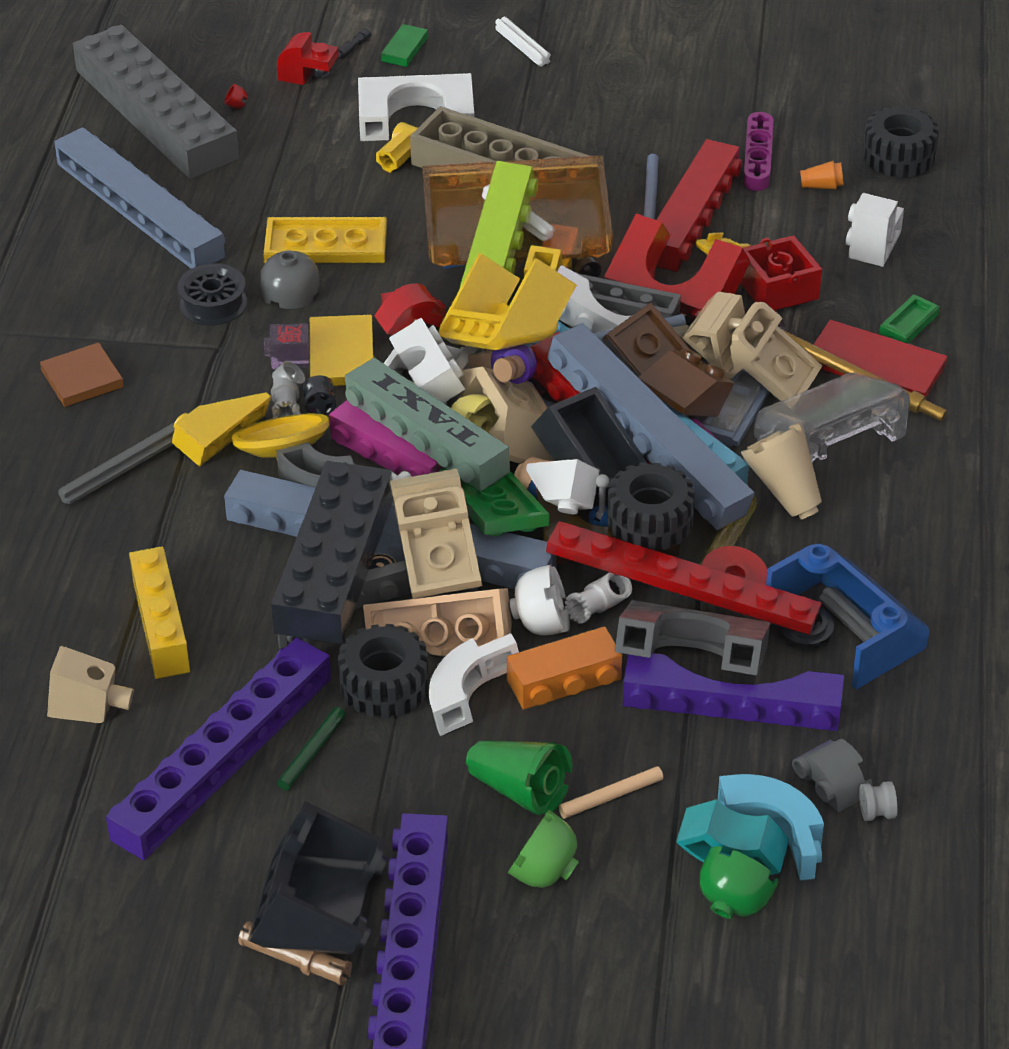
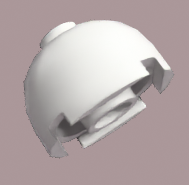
M547 565L526 572L519 578L515 587V598L510 599V608L514 619L520 618L526 629L533 634L542 636L569 631L570 618L569 614L567 615L566 613L568 609H564L562 599L566 596L556 568Z

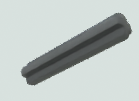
M827 587L823 590V593L819 596L820 602L863 642L879 634L873 628L871 620L836 588Z

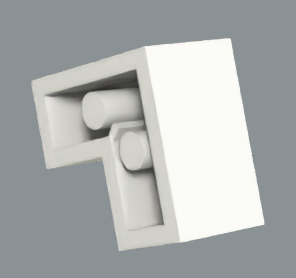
M862 193L857 204L853 203L851 205L848 221L852 222V227H850L846 237V245L850 246L848 258L884 266L902 229L904 208L897 207L898 201Z

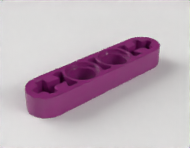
M765 112L752 113L749 115L747 122L743 183L746 188L755 191L764 190L770 184L774 120L770 114ZM757 126H763V129H757ZM754 173H760V176H754Z

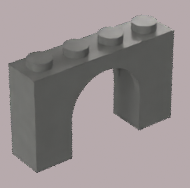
M632 600L619 617L615 652L650 658L659 647H692L721 655L723 657L721 670L757 675L766 657L771 622Z

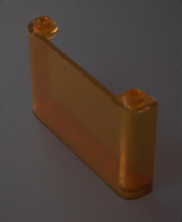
M603 155L502 161L532 166L534 179H538V190L536 196L530 199L531 211L555 229L553 237L543 242L522 227L523 243L521 249L515 252L514 258L516 262L527 261L531 245L559 249L562 252V259L601 257L610 252L613 245V232ZM496 162L422 166L428 256L433 264L439 266L467 264L485 199L482 197L483 188L490 184Z

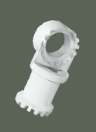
M609 572L588 584L583 592H575L566 597L567 601H565L567 605L565 609H568L567 615L570 614V619L574 618V621L578 620V623L581 624L588 621L591 614L604 612L617 605L631 594L632 584L630 579ZM609 580L615 582L616 586L619 587L620 595L611 590Z

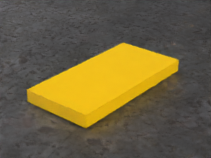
M269 217L267 219L264 246V263L274 254L287 250L302 252L310 256L314 263H385L387 217Z

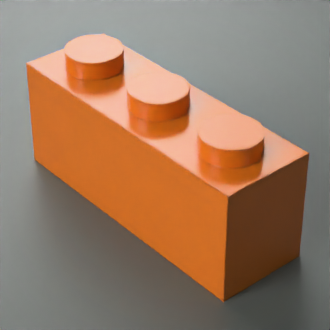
M604 626L507 656V681L524 710L621 680L622 654L615 652L616 644Z

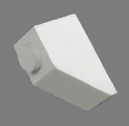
M578 459L527 464L526 471L544 500L558 506V511L566 514H577L578 510L593 509L597 486L596 478L599 475L598 469Z

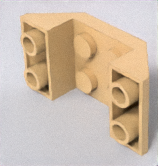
M483 366L461 370L464 375L459 380L465 390L460 392L459 395L464 397L471 394H481L489 397L495 407V413L500 417L489 434L509 446V461L521 464L530 457L552 461L551 456L531 428L533 423L547 409L546 404L532 382L527 381L520 384H514L510 381L501 382L495 377L493 369Z

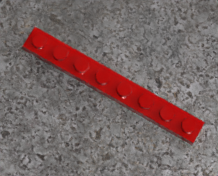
M561 521L558 522L547 541V553L810 635L820 612L822 602Z

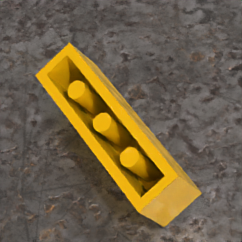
M162 546L129 552L134 588L155 679L189 673L187 644L164 548Z

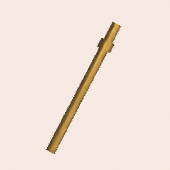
M784 331L817 361L906 404L905 408L917 414L922 412L940 422L946 417L947 410L927 401L926 396L916 391L911 393Z

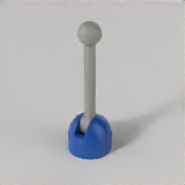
M601 474L596 478V484L599 487V504L590 510L588 523L609 527L608 506L605 505L606 487L609 485V478Z

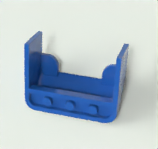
M813 544L807 546L767 569V586L799 595L821 582L826 587L836 588L871 620L873 628L879 634L856 646L852 686L856 690L920 653L928 645L929 628L923 621L856 564L826 545Z

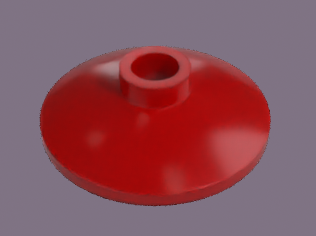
M737 546L719 547L707 554L703 560V566L766 585L767 567L765 563L755 553Z

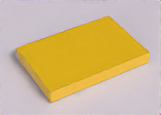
M372 315L310 317V377L318 375L327 376L333 381L334 386L346 385L345 375L373 358Z

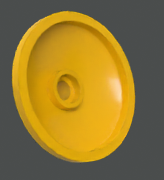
M296 414L261 421L235 432L232 435L233 445L241 451L258 457L277 458L276 450L307 442L312 446L329 428V418L323 414Z

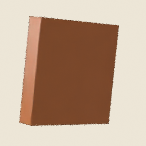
M99 342L40 362L41 371L64 407L124 387L123 378Z

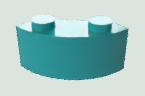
M716 799L686 808L676 842L685 851L704 862L711 847H723L720 854L729 857L733 850L738 851L767 867L771 871L770 875L781 872L789 838L769 815L752 816L740 814L727 808Z

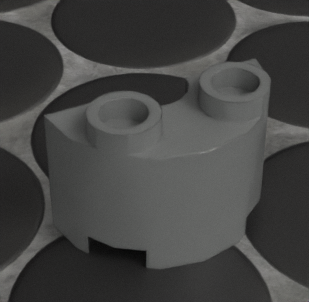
M830 739L792 760V767L795 773L807 782L814 780L816 782L815 790L819 798L824 802H828L838 813L860 801L859 789L861 784L869 783L872 785L871 779L864 780L863 773L858 766V763L862 762L863 759L853 746L844 739L831 741Z

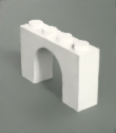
M471 73L358 78L360 141L389 140L388 121L390 116L397 110L408 106H428L436 110L442 106L474 117Z

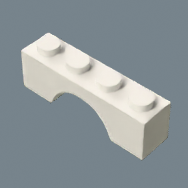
M562 265L557 272L577 284L559 318L560 321L571 327L583 323L592 333H598L614 329L630 317L615 314L605 309L593 297L588 279Z

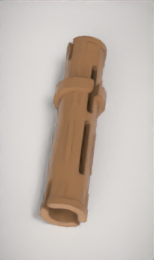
M250 921L246 922L243 926L249 932L240 931L238 942L241 946L249 947L299 967L305 975L312 976L316 974L341 986L347 982V978L342 977V975L350 977L352 962L348 960L345 961L325 952L263 948L248 941L252 926Z

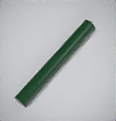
M334 707L277 781L281 789L288 791L346 717V713L342 708Z

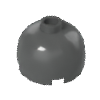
M287 250L274 254L267 259L261 270V296L269 304H271V300L279 303L280 308L294 309L309 305L313 302V296L321 293L320 273L317 265L310 256L302 252Z

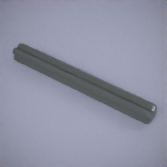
M174 423L60 488L58 494L64 504H73L174 445L172 443L175 429L173 427Z

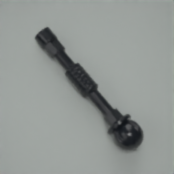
M364 28L353 37L352 41H347L338 48L339 57L337 60L343 59L354 50L356 45H360L371 37V32ZM311 68V73L315 78L320 79L327 77L332 68L329 72Z

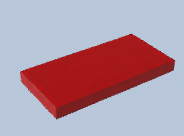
M829 320L813 344L911 393L916 391L926 397L947 363L946 355L833 320ZM819 362L822 365L821 370H825L843 377L853 379Z

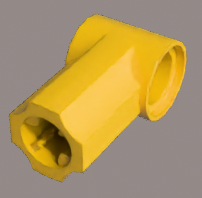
M404 122L397 124L393 131L392 139L376 153V162L381 165L383 170L391 173L411 156L410 136L418 129L417 127Z

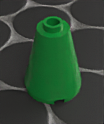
M481 740L469 749L466 756L468 771L472 776L535 815H546L548 810L554 812L562 803L569 785L563 784L565 773H572L571 754L566 746L556 742Z

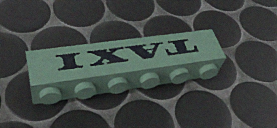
M372 358L345 375V394L352 406L358 407L370 415L374 421L380 422L392 430L396 436L402 437L414 445L418 451L424 452L436 460L440 466L446 467L449 470L457 469L460 478L479 491H482L510 472L509 446L376 358Z

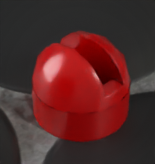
M233 84L225 96L224 104L234 109H241L245 106L242 99L248 100L247 92L242 87Z

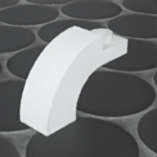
M511 633L480 647L477 646L472 638L453 649L439 663L430 681L429 700L440 736L472 723L473 719L468 704L472 693L486 681L507 673V656L519 653L517 643Z

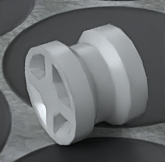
M892 781L882 782L880 786L874 787L869 783L860 785L859 800L864 821H873L876 816H884L887 819L896 818L897 797Z

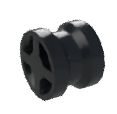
M318 375L310 377L304 382V404L308 413L327 415L335 409V388L330 378Z

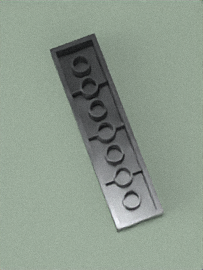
M122 24L112 26L108 30L95 35L86 36L82 40L73 43L77 72L189 179L239 159L237 130Z

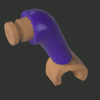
M524 344L500 350L486 349L484 352L468 355L470 368L483 366L493 369L495 377L501 382L510 381L514 384L527 382L535 375L537 369L535 353Z

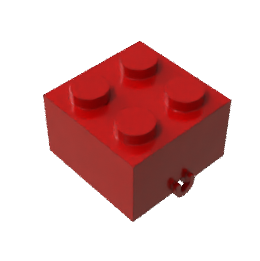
M794 235L773 241L769 238H764L760 241V244L743 248L751 262L740 284L755 302H765L776 311L819 299L822 268Z

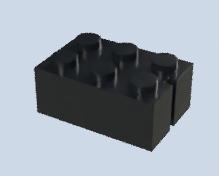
M597 387L549 406L531 426L553 461L578 459L598 469L599 475L604 474L608 476L609 485L606 487V499L608 498L610 482L616 478V474L619 471H626V467L631 465L636 467L639 466V463H647ZM596 486L594 504L599 503L598 486Z

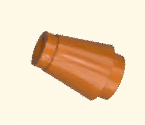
M830 161L806 170H800L802 188L837 190L836 187L844 186L841 162L834 163V161Z

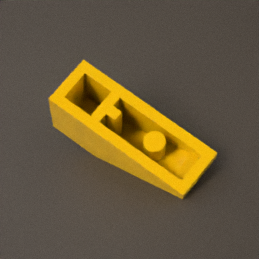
M265 392L201 405L189 414L183 413L173 425L175 429L172 443L200 467L232 442V435L235 432L262 419L267 413L271 396Z

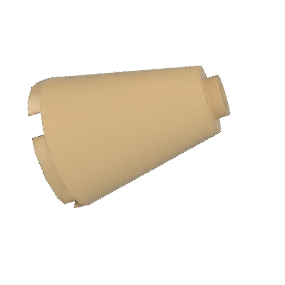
M798 422L788 426L789 430L784 433L783 431H777L747 447V450L741 451L743 459L792 517L799 515L800 519H804L818 512L817 505L822 501L804 428Z

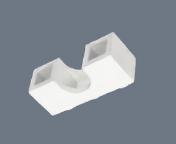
M420 318L389 338L408 368V372L415 385L442 403L465 390L459 380L464 374L434 325L428 328L423 319Z

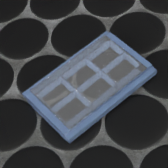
M705 358L702 360L705 364H710ZM742 369L730 379L734 382V385L718 417L684 414L689 419L696 418L722 444L729 447L740 444L770 392L745 369Z

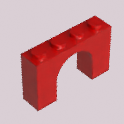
M635 214L604 276L605 279L681 295L680 314L682 312L689 315L693 320L696 319L707 301L717 292L735 294L751 262L743 247L715 239L701 269L694 277L677 285L661 284L655 280V268L671 235L663 222Z

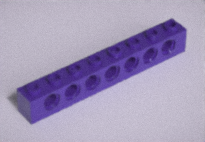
M297 637L288 646L281 648L271 662L263 669H259L241 690L234 692L230 700L220 710L212 713L206 723L194 734L189 735L170 757L164 758L158 768L145 780L140 781L121 803L111 808L106 816L110 841L143 861L150 856L331 680L330 655Z
M402 813L401 828H394L392 849L398 852L397 858H390L389 881H394L393 888H386L385 911L390 912L389 919H382L381 943H386L385 951L378 950L377 974H382L381 983L374 982L372 1003L373 1007H378L377 1016L370 1015L368 1039L374 1040L373 1049L426 1048L448 847V816Z

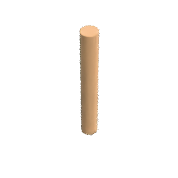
M656 766L560 804L559 812L562 818L566 819L663 780V773Z

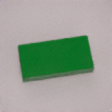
M402 24L382 51L381 61L407 67L428 39V29Z
M913 294L880 325L879 334L908 344L939 315L940 306Z

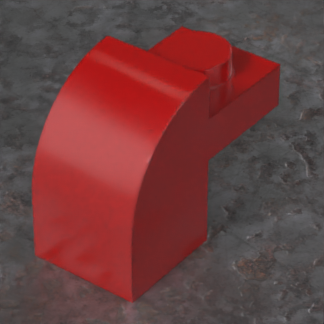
M310 32L296 34L290 39L278 57V81L304 85L312 74L311 68L329 72L339 57L338 47L312 42V33Z
M413 283L393 291L385 299L374 316L385 332L393 336L420 318L425 323L440 328L447 312L445 311V304L433 297L423 284Z

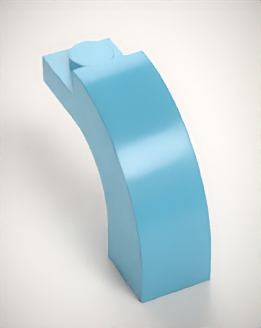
M754 774L719 776L718 801L740 814L752 816L769 815L789 838L788 844L793 854L799 879H815L816 863L822 862L821 844L824 822L814 804L796 788L771 777Z

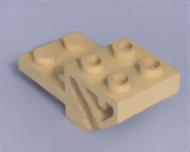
M717 292L707 301L682 337L686 343L710 364L723 369L726 372L725 377L731 379L742 369H745L790 410L799 404L822 368V365L778 327L782 317L765 302H755L745 314L742 295Z
M451 469L390 481L413 599L482 586L466 501L458 470Z

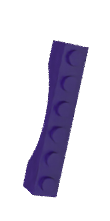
M653 653L650 658L629 654L624 678L623 706L838 731L844 675L807 671L793 678L774 683L755 685L732 684L694 674L663 654Z

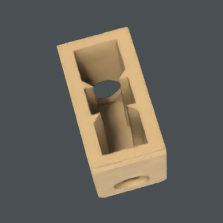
M60 646L50 671L47 716L102 723L106 719L110 706L129 710L134 689L114 684L116 667L112 663Z

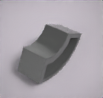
M309 442L276 450L279 479L312 487L317 486L326 461L354 464L350 455L340 457L324 455L314 450Z

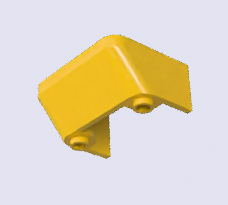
M479 253L440 326L439 334L443 339L453 344L490 350H500L542 341L552 337L556 332L558 320L577 284L539 259L534 258L510 305H507L520 278L482 253Z

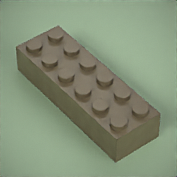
M442 106L410 136L412 165L483 189L490 184L496 161L532 166L534 179H538V190L536 196L531 197L529 203L547 199L554 213L563 217L592 186V156Z

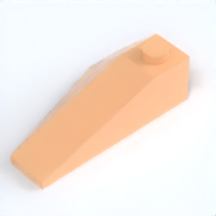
M508 588L363 605L366 630L375 624H378L379 627L386 624H394V628H399L400 626L408 628V633L415 632L419 636V641H424L428 653L438 656H446L457 646L472 638L477 646L480 647L511 633L512 620Z

